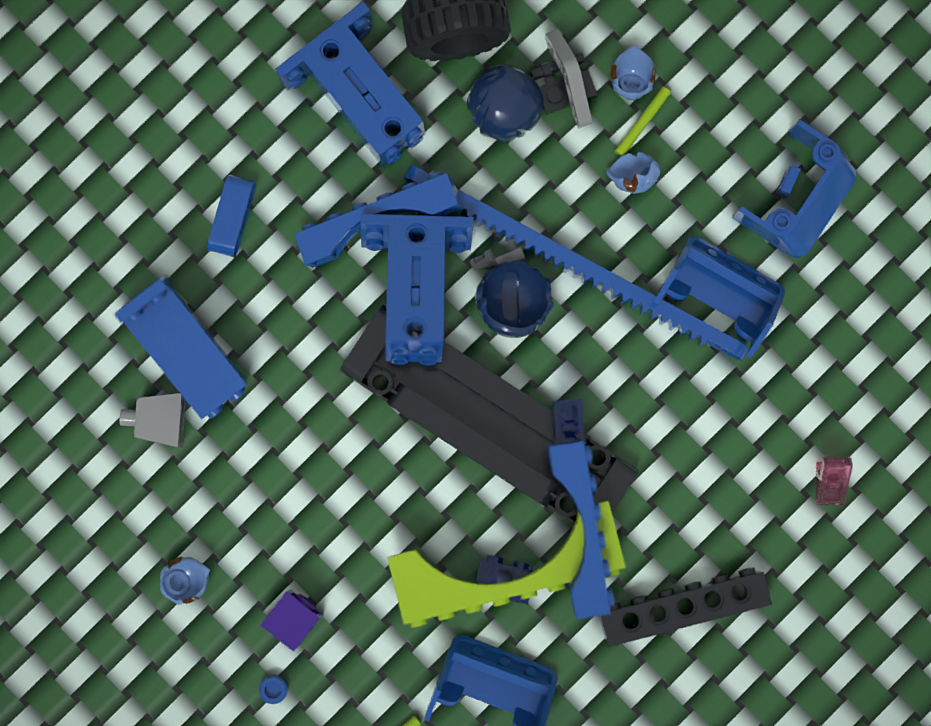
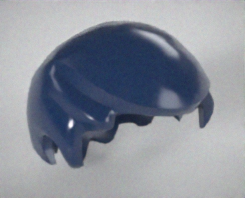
M509 64L493 66L483 71L471 86L467 98V109L473 114L472 121L479 128L480 134L503 143L524 137L527 131H531L540 120L544 107L543 95L536 81L523 70Z
M522 260L510 263L503 262L488 270L476 288V305L482 320L495 333L507 338H521L532 334L538 329L539 325L546 322L547 316L554 307L550 280L543 277L537 268L531 269Z

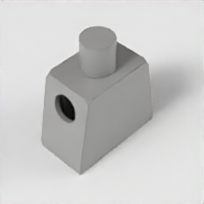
M179 393L137 398L136 410L121 409L120 425L135 426L134 437L183 448L186 400Z

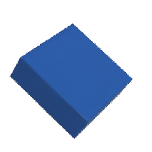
M794 165L789 166L783 175L776 195L786 198L791 193L801 170Z

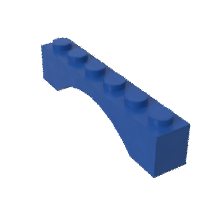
M437 172L428 176V181L420 184L417 182L409 183L402 187L403 191L392 194V192L382 194L377 197V201L367 205L366 202L353 206L351 212L343 215L342 213H335L328 216L326 222L318 225L317 223H310L301 228L302 231L294 235L304 264L314 268L337 259L346 244L361 230V214L393 215L411 212L430 216H445L463 209L464 207L453 177L447 173Z
M582 440L547 445L551 472L573 497L583 524L584 546L582 559L577 574L569 586L573 614L576 619L611 614L610 606L614 605L612 588H607L605 577H610L607 559L602 560L601 549L605 548L603 531L598 532L596 520H601L599 504L593 503L592 492L597 490L594 474L589 475L587 464L592 463L590 446H585Z

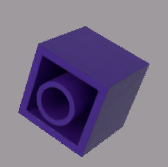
M290 589L285 592L260 626L294 652L322 618L323 614L315 609L316 605L300 593L297 595Z

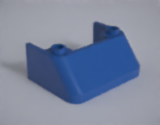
M799 119L788 134L813 149L812 159L814 163L824 169L825 172L797 215L787 209L779 208L772 211L764 221L741 206L732 217V219L793 258L803 257L810 251L857 178L855 168L834 141Z
M690 237L663 282L654 303L659 304L665 294L673 300H684L688 295L695 297L736 321L734 328L738 337L744 341L751 342L746 356L752 358L774 325L785 290L775 280L698 237Z
M456 636L448 650L424 720L429 721L436 702L453 706L460 701L463 694L513 713V726H545L558 677L551 668L468 636Z

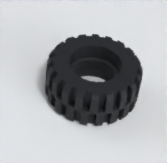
M406 0L401 10L407 50L420 60L450 61L451 59L459 60L469 56H477L480 53L491 51L494 47L501 46L502 42H506L511 32L506 0Z

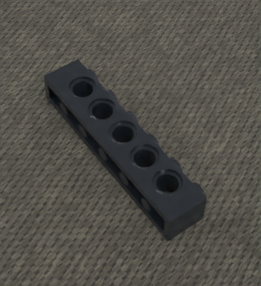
M755 567L738 571L739 576L728 578V574L711 578L712 583L701 585V581L684 585L685 590L674 592V588L657 592L658 597L647 599V595L630 599L631 604L620 606V603L616 602L610 606L611 614L599 616L606 644L608 647L772 605L764 572L755 571ZM736 584H741L744 587V595L742 598L735 600L732 597L731 590ZM709 591H714L718 597L717 603L714 606L708 607L704 602V597ZM687 598L691 603V608L687 613L681 614L677 610V603L680 599ZM655 605H661L664 609L663 617L657 621L652 620L650 617L651 608ZM628 612H633L637 616L636 624L630 628L625 627L622 622L623 616Z

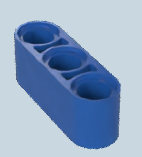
M233 175L227 176L207 245L208 251L236 257L256 189L255 181Z

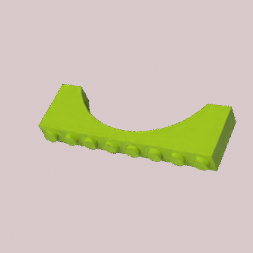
M603 501L598 503L601 520H596L598 532L603 531L605 548L601 549L602 560L607 559L610 577L620 574L619 569L626 567L609 501ZM578 510L576 521L566 542L548 562L523 577L501 583H473L451 577L429 564L416 549L388 556L387 559L404 625L410 623L411 628L428 624V618L438 616L439 621L455 617V611L463 609L466 610V614L483 610L482 604L493 602L494 606L510 603V597L520 595L521 599L535 597L538 595L537 590L548 588L549 592L565 589L564 583L573 581L582 559L584 546L583 524Z

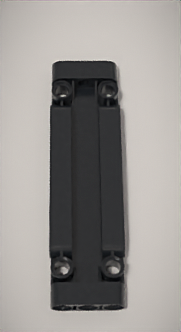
M382 305L342 364L339 370L341 373L386 401V404L544 507H549L573 524L576 521L578 508L574 501L572 511L566 513L560 509L559 502L563 497L569 496L572 499L573 497L565 486L552 474L547 445L578 440L584 441L585 446H590L591 452L599 450L604 454V462L601 465L596 466L592 463H587L589 475L594 474L597 490L592 492L593 503L609 501L611 513H613L639 471L637 468L610 452L606 447L593 441L592 437L445 341L443 342L442 362H436L434 365H422L419 362H408L398 365L393 364L391 361H385L387 306ZM379 376H384L388 379V386L382 391L376 390L373 386L374 380Z

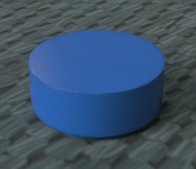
M278 675L266 677L259 687L261 698L268 704L280 703L288 693L287 682Z

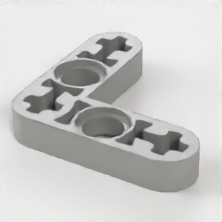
M559 29L546 33L545 39L550 54L564 77L575 123L578 128L592 124V118L578 62Z

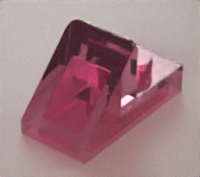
M823 457L822 462L816 463V505H844L853 468L851 458Z

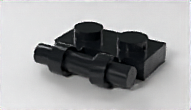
M582 52L574 55L578 65L585 63ZM545 62L540 64L539 68L531 70L534 80L540 78L545 80L546 84L539 88L543 95V109L546 115L570 107L564 78L557 81L554 80L553 74L560 72L555 62L550 64ZM589 70L582 71L581 75L587 100L596 98L598 94Z

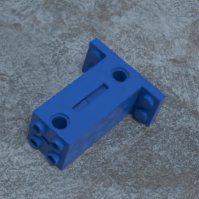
M361 2L275 68L287 91L292 87L294 89L300 87L307 80L306 76L310 75L380 165L384 166L386 163L391 165L402 156L400 152L408 146L414 148L423 140L422 135L425 134L424 123L358 40L364 38L371 31L370 27L373 26L370 9L364 2ZM393 131L400 132L397 136L388 135Z
M361 214V248H367L372 251L388 248L385 361H391L393 364L398 365L408 362L434 365L436 362H442L445 250H450L453 253H462L465 250L471 251L473 217Z
M164 274L123 305L114 315L120 323L124 322L201 420L206 416L211 419L223 410L222 407L225 401L230 398L233 402L246 392L245 386L247 381Z

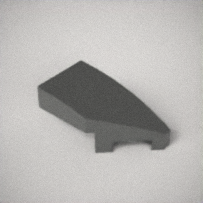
M521 247L497 258L494 257L492 250L488 249L483 255L469 261L473 269H493L503 262L524 261L525 256Z

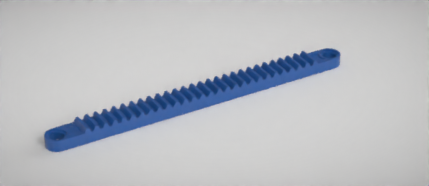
M410 165L404 179L409 183L417 182L420 184L428 181L427 177L431 174ZM457 189L464 207L457 211L458 216L466 213L467 217L477 219L478 227L486 224V231L489 232L495 229L496 236L499 237L504 234L506 242L514 239L515 247H519L522 244L525 245L524 252L527 253L532 249L534 250V257L544 256L545 263L553 260L554 268L562 265L563 273H567L569 270L573 271L572 277L574 279L580 275L582 276V283L592 282L593 289L601 286L602 294L610 291L611 299H615L618 296L621 297L620 303L623 305L627 301L630 302V309L632 310L638 306L641 315L646 312L650 313V320L658 317L659 325L662 326L667 322L669 323V330L678 328V335L681 336L684 333H688V340L691 341L697 338L698 346L706 343L734 359L743 361L749 347L664 300H661L659 304L654 303L655 295Z

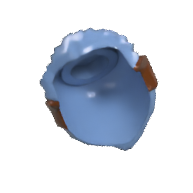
M638 45L625 50L616 58L614 64L611 65L610 78L613 80V89L623 98L632 101L640 99V97H643V95L653 89L652 85L655 82L656 74L654 62Z
M640 151L637 156L628 153L617 159L606 170V174L615 183L617 188L636 194L647 191L657 181L660 174V165L653 157Z
M178 557L171 560L161 570L159 589L165 598L178 605L194 602L207 589L210 569L192 557Z

